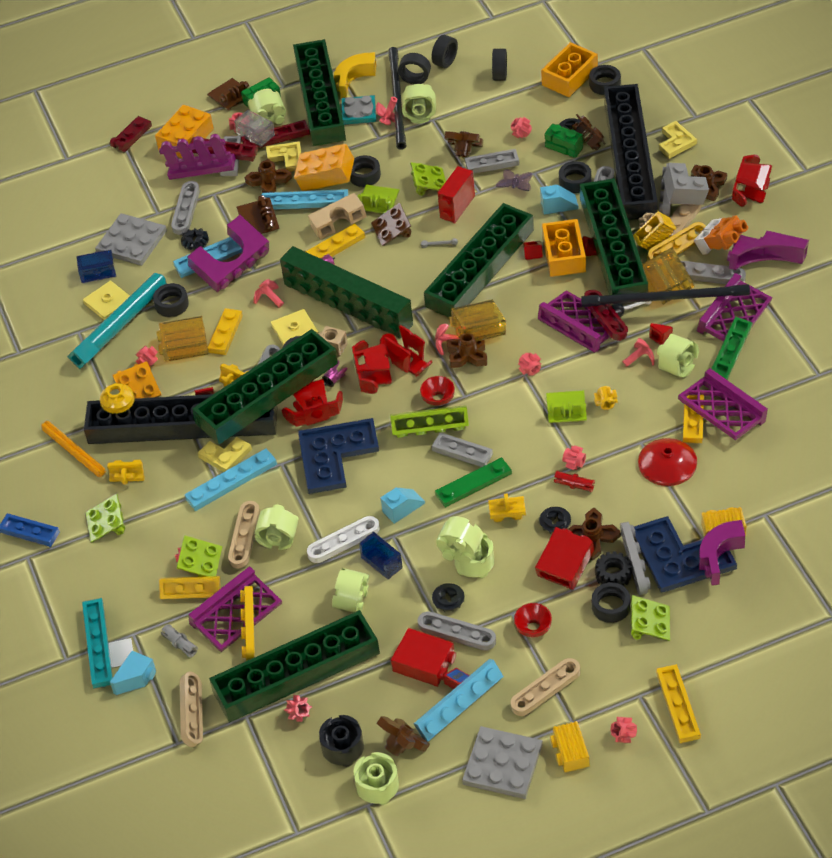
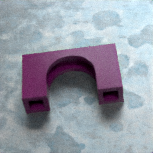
M241 215L227 224V235L243 250L240 257L230 262H221L214 259L201 246L187 256L188 266L216 292L225 289L233 279L239 278L244 270L251 268L260 257H265L269 252V241Z

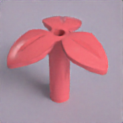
M391 97L387 109L379 102L376 105V112L382 117L379 121L385 125H390V120L395 122L393 110L397 102L396 97Z
M267 279L255 291V304H257L261 294H266L278 308L284 304L272 291L279 288L275 281Z
M441 324L436 330L435 345L440 355H444L441 346L442 342L460 338L459 335L444 334L449 327L448 324Z
M638 338L634 344L637 350L622 361L628 367L643 354H647L651 359L652 366L655 363L652 350L641 338Z

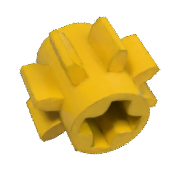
M602 386L597 390V393H594L595 405L601 406L604 410H609L614 407L615 403H618L616 389L611 391L610 387Z

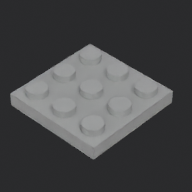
M120 213L95 250L98 254L142 266L167 232V228L162 224Z
M480 726L462 779L463 785L526 799L543 746V740Z

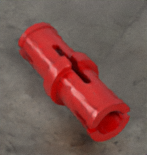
M557 470L554 476L556 478L554 483L570 486V489L578 488L592 492L595 486L593 485L595 480L579 477L575 473L571 475Z

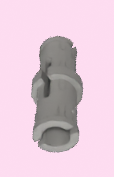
M170 624L162 628L161 635L167 638L173 647L179 648L188 657H193L197 653L198 647L191 643L185 634L179 633Z

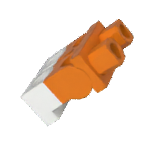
M737 215L714 219L694 239V242L702 255L708 254L713 248L716 250L722 248L728 250L749 227L745 220H739Z

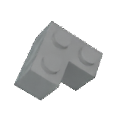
M668 163L663 180L669 203L703 205L709 191L706 177L688 176L685 163Z

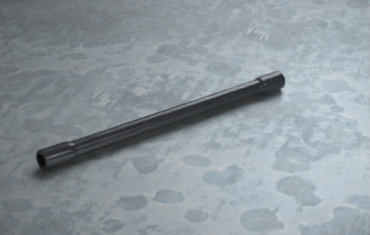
M391 47L388 50L391 68L393 97L397 98L394 107L396 147L399 150H403L407 145L402 113L400 76L398 73L399 56L398 49Z
M749 284L729 287L617 295L581 296L582 307L649 301L750 295Z

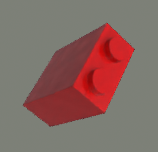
M457 166L438 191L441 219L456 223L474 199L475 189L472 170Z
M556 527L535 566L537 576L574 590L594 552L593 541L587 536L573 534L572 531L566 528L560 529Z
M408 628L391 658L392 671L438 687L441 680H443V676L448 672L449 665L453 664L456 659L454 643Z

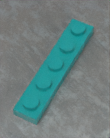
M102 598L84 601L82 606L93 689L110 686L113 674L104 603Z

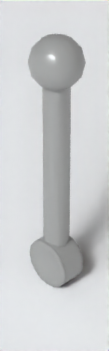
M456 238L435 242L424 240L421 242V247L426 248L430 245L442 244L457 245L458 240Z

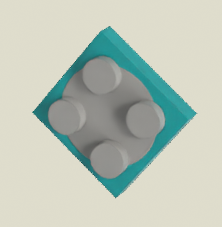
M375 95L342 98L344 125L377 122Z

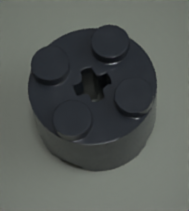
M339 715L337 718L332 719L331 717L321 725L319 739L323 756L333 764L344 767L351 766L362 755L364 750L362 730L358 721L348 715Z

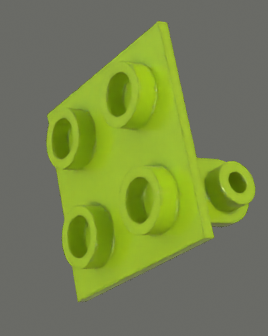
M410 163L414 186L417 187L416 193L420 196H423L427 189L440 190L446 182L443 168L422 163Z
M366 185L363 193L358 194L357 197L364 205L365 211L384 214L393 208L400 190Z
M584 390L546 393L549 423L587 420Z
M118 494L86 512L91 543L111 531H114L117 535L124 533V518L120 509L121 504L119 503Z
M184 535L177 569L198 574V577L216 576L223 546Z
M632 595L631 635L633 638L638 640L646 634L670 641V606Z

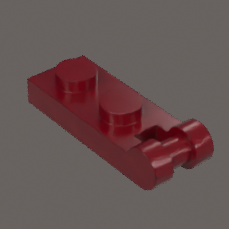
M137 116L117 137L111 138L110 146L118 147L119 150L126 152L152 127L151 121Z

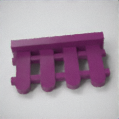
M212 134L209 141H204L202 137L197 136L192 144H188L185 139H179L177 146H172L170 142L164 141L159 149L160 155L164 154L166 167H169L167 173L169 180L234 170L236 160L234 154L226 151L224 147L225 139H221L218 134ZM208 147H212L215 154H210ZM196 149L199 156L194 157L192 150ZM175 152H180L183 159H178Z

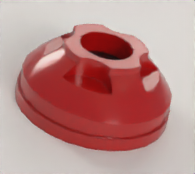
M433 376L422 383L420 393L422 399L427 404L441 406L452 400L455 387L449 378ZM438 394L443 396L441 400L433 399Z
M528 603L516 611L514 623L516 629L522 635L540 637L550 629L552 615L544 605ZM530 623H537L539 628L530 630L528 625Z

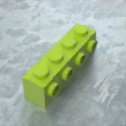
M466 405L390 414L392 435H397V438L407 437L408 433L425 435L427 431L435 430V433L446 432L448 428H454V431L464 430L465 426H469Z

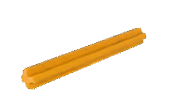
M45 421L42 423V430L97 477L105 475V468L51 422Z

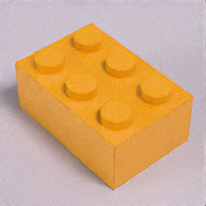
M570 42L541 70L542 86L570 97L589 79L590 71L598 66V54Z
M182 105L155 135L158 150L164 141L170 142L172 146H177L179 139H185L190 144L193 137L200 136L206 138L214 129L211 114ZM175 152L178 158L183 159L180 152Z
M347 144L300 153L294 178L302 191L348 183L350 181L354 156Z
M578 219L542 223V238L550 277L586 272V256Z

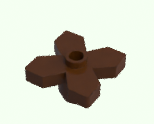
M445 131V140H448L449 144L455 145V156L467 158L471 153L472 146L483 147L484 140L480 138L479 134L460 131V133Z
M266 159L259 164L258 172H250L244 178L245 183L251 187L261 185L262 193L276 192L275 184L287 183L292 179V174L285 168L276 170L275 163Z
M694 165L691 170L692 177H706L709 188L706 199L716 201L719 195L717 187L725 184L727 173L722 171L714 172L708 165Z
M464 333L459 339L447 340L448 352L451 353L449 355L450 368H460L467 362L475 366H487V353L483 352L485 350L483 337L475 338L470 333Z
M592 508L585 514V521L582 525H572L568 529L573 534L587 536L593 541L594 552L590 558L591 560H595L601 554V542L614 543L621 537L620 530L613 524L602 525L603 516L596 508Z
M381 716L376 723L384 731L390 733L384 747L395 756H399L406 749L411 750L413 747L419 751H426L430 745L423 737L414 733L413 729L402 719L395 718L393 721L388 717Z

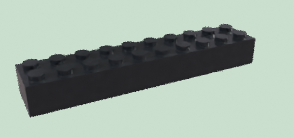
M638 84L604 87V105L616 184L627 219L643 218V215L646 213L655 214L658 211V201Z
M213 394L135 398L133 405L122 413H109L105 411L100 404V400L87 401L84 423L87 443L106 444L211 438L195 423L192 408ZM277 406L231 437L276 435Z

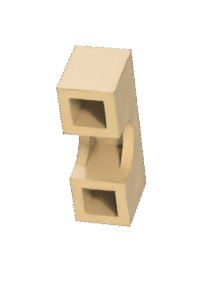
M355 193L308 215L311 227L320 240L336 233L333 224L339 219H346L352 225L367 217L364 205Z

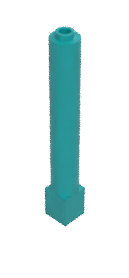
M153 273L67 357L81 369L153 299L155 291L160 286L167 284L166 278L162 274Z

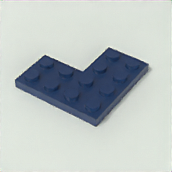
M373 418L298 431L308 494L347 488L342 458L379 452Z
M668 516L634 526L636 535L634 540L639 543L640 552L661 593L708 579L706 578L705 570L699 569L702 540L683 546ZM730 550L718 557L720 574L737 569V563Z

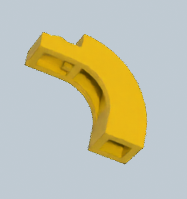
M375 52L353 55L337 66L334 72V81L337 92H340L341 99L348 97V87L354 79L363 76H376L377 63Z

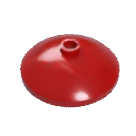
M662 438L648 443L641 450L638 466L641 474L650 482L661 486H675L686 482L693 476L697 468V456L694 450L685 442L673 438Z

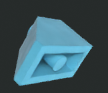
M559 185L540 187L541 205L544 215L579 209L575 194Z
M396 487L380 497L382 512L394 524L425 504V500L413 489Z
M131 651L110 681L113 694L119 695L145 687L156 674L153 659Z

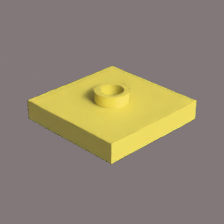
M110 280L85 297L83 303L105 320L130 295Z
M305 309L271 321V326L282 345L290 338L302 336L311 329L318 333Z

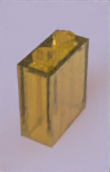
M673 247L642 264L645 275L655 292L687 290L695 287ZM664 300V301H661V302H662V304L664 305L665 303H667V302H669V301H671V300Z
M493 299L451 309L449 322L451 327H454L458 338L464 333L474 335L476 341L506 335V319Z
M202 316L159 323L160 331L156 332L158 342H161V344H158L159 354L164 356L165 362L208 355Z

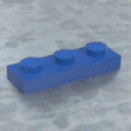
M8 513L0 524V533L49 547L53 545L60 533L59 527Z

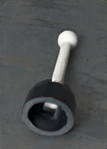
M652 301L637 302L628 306L613 304L611 306L619 317H622L625 310L643 304H651Z

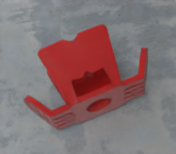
M756 154L743 156L736 176L732 200L741 207L747 204L746 198L763 203L766 196L765 190L768 189L770 183L769 176L772 165L759 164L760 157ZM740 183L746 185L745 191L738 190Z
M400 325L399 329L404 347L390 333H386L381 337L380 344H385L386 356L390 358L392 364L405 373L410 372L417 377L433 362L432 360L428 363L424 361L425 341ZM410 347L417 351L418 354L410 350Z
M362 340L352 346L361 392L375 394L379 389L378 385L392 383L389 360L385 357L387 351L385 344L368 348L369 344ZM364 356L365 364L359 365L358 358Z
M324 380L312 381L293 394L296 399L293 402V406L297 412L287 407H284L281 412L284 418L295 427L319 423L330 419L331 416L340 414L343 392L338 391L336 399L327 402Z

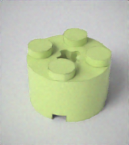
M414 84L405 88L402 95V113L405 118L407 117L413 123L421 124L428 122L435 115L436 95L430 85Z
M272 89L260 90L254 94L252 100L248 101V107L253 120L259 128L265 129L269 125L284 122L286 109L277 91L273 92Z
M670 334L665 343L658 347V368L678 377H687L695 364H692L694 358H698V344L678 335Z
M276 504L273 507L263 509L259 514L255 528L256 541L270 549L272 546H279L278 550L290 548L295 537L299 518L285 510L282 505Z
M452 516L444 523L436 540V545L446 560L452 561L454 559L470 563L483 538L482 530L476 524L474 527L468 523L469 520L466 518Z
M483 533L481 543L470 563L454 560L457 573L467 577L480 578L488 575V572L494 565L493 542L488 538V535Z
M342 568L334 589H336V592L333 595L332 607L353 613L359 610L362 612L364 602H362L363 596H367L369 585H367L369 575Z
M374 752L370 756L361 757L356 762L353 771L358 796L369 803L384 805L398 791V772L390 756Z

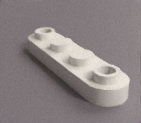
M367 516L310 544L307 548L308 559L314 563L323 562L375 536L380 530L379 521L375 517Z

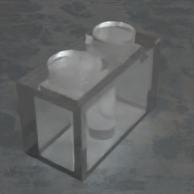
M250 110L244 112L234 121L236 133L239 136L260 146H263L275 136L273 122Z

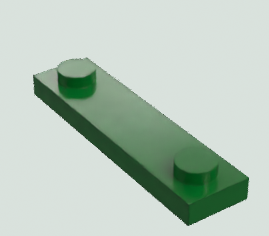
M736 316L711 368L726 380L729 379L753 325V322Z
M501 457L435 490V495L446 508L511 475L512 469Z

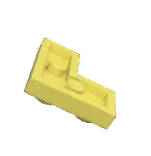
M677 121L662 128V133L668 140L659 144V150L669 159L697 144V139Z
M300 142L266 146L267 159L272 162L285 160L286 170L296 171L299 154L301 153Z
M238 437L225 448L209 441L198 452V457L225 472L236 466L252 450L251 444Z

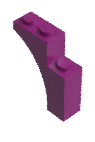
M766 231L760 239L740 235L739 240L733 243L732 250L728 252L727 261H730L729 269L737 270L746 264L766 260H780L803 264L807 256L809 240L772 231Z

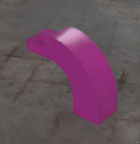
M742 520L720 524L710 530L702 540L699 569L705 570L706 578H710L711 586L720 585L718 557L726 551L745 548L746 536Z

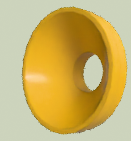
M121 383L109 385L100 395V404L109 413H122L128 410L135 400L132 389ZM114 389L120 390V392L116 395L110 394V392Z

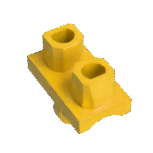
M223 363L220 365L221 374L219 382L224 383L223 386L225 387L246 372L240 371L238 366L234 364L228 366Z
M115 460L107 464L110 482H122L123 485H127L128 481H144L145 479L141 460H133L132 462Z
M506 493L502 499L488 500L490 519H493L494 522H502L506 517L521 520L526 515L524 496L508 498V493Z

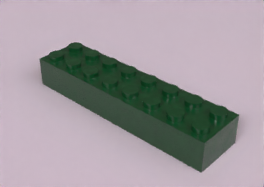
M325 39L293 44L312 145L317 146L346 141L344 122Z
M615 178L580 184L581 205L609 295L648 292V281Z
M502 203L424 291L425 307L456 321L534 231L533 215Z
M294 246L280 258L283 281L287 287L300 291L304 295H308L317 301H321L332 308H336L347 315H351L377 329L393 334L400 339L402 337L399 326L402 325L407 329L413 326L410 299Z
M313 329L309 330L192 408L195 423L218 445L337 365L336 348Z
M359 610L209 678L212 692L230 723L379 655V643L362 612Z

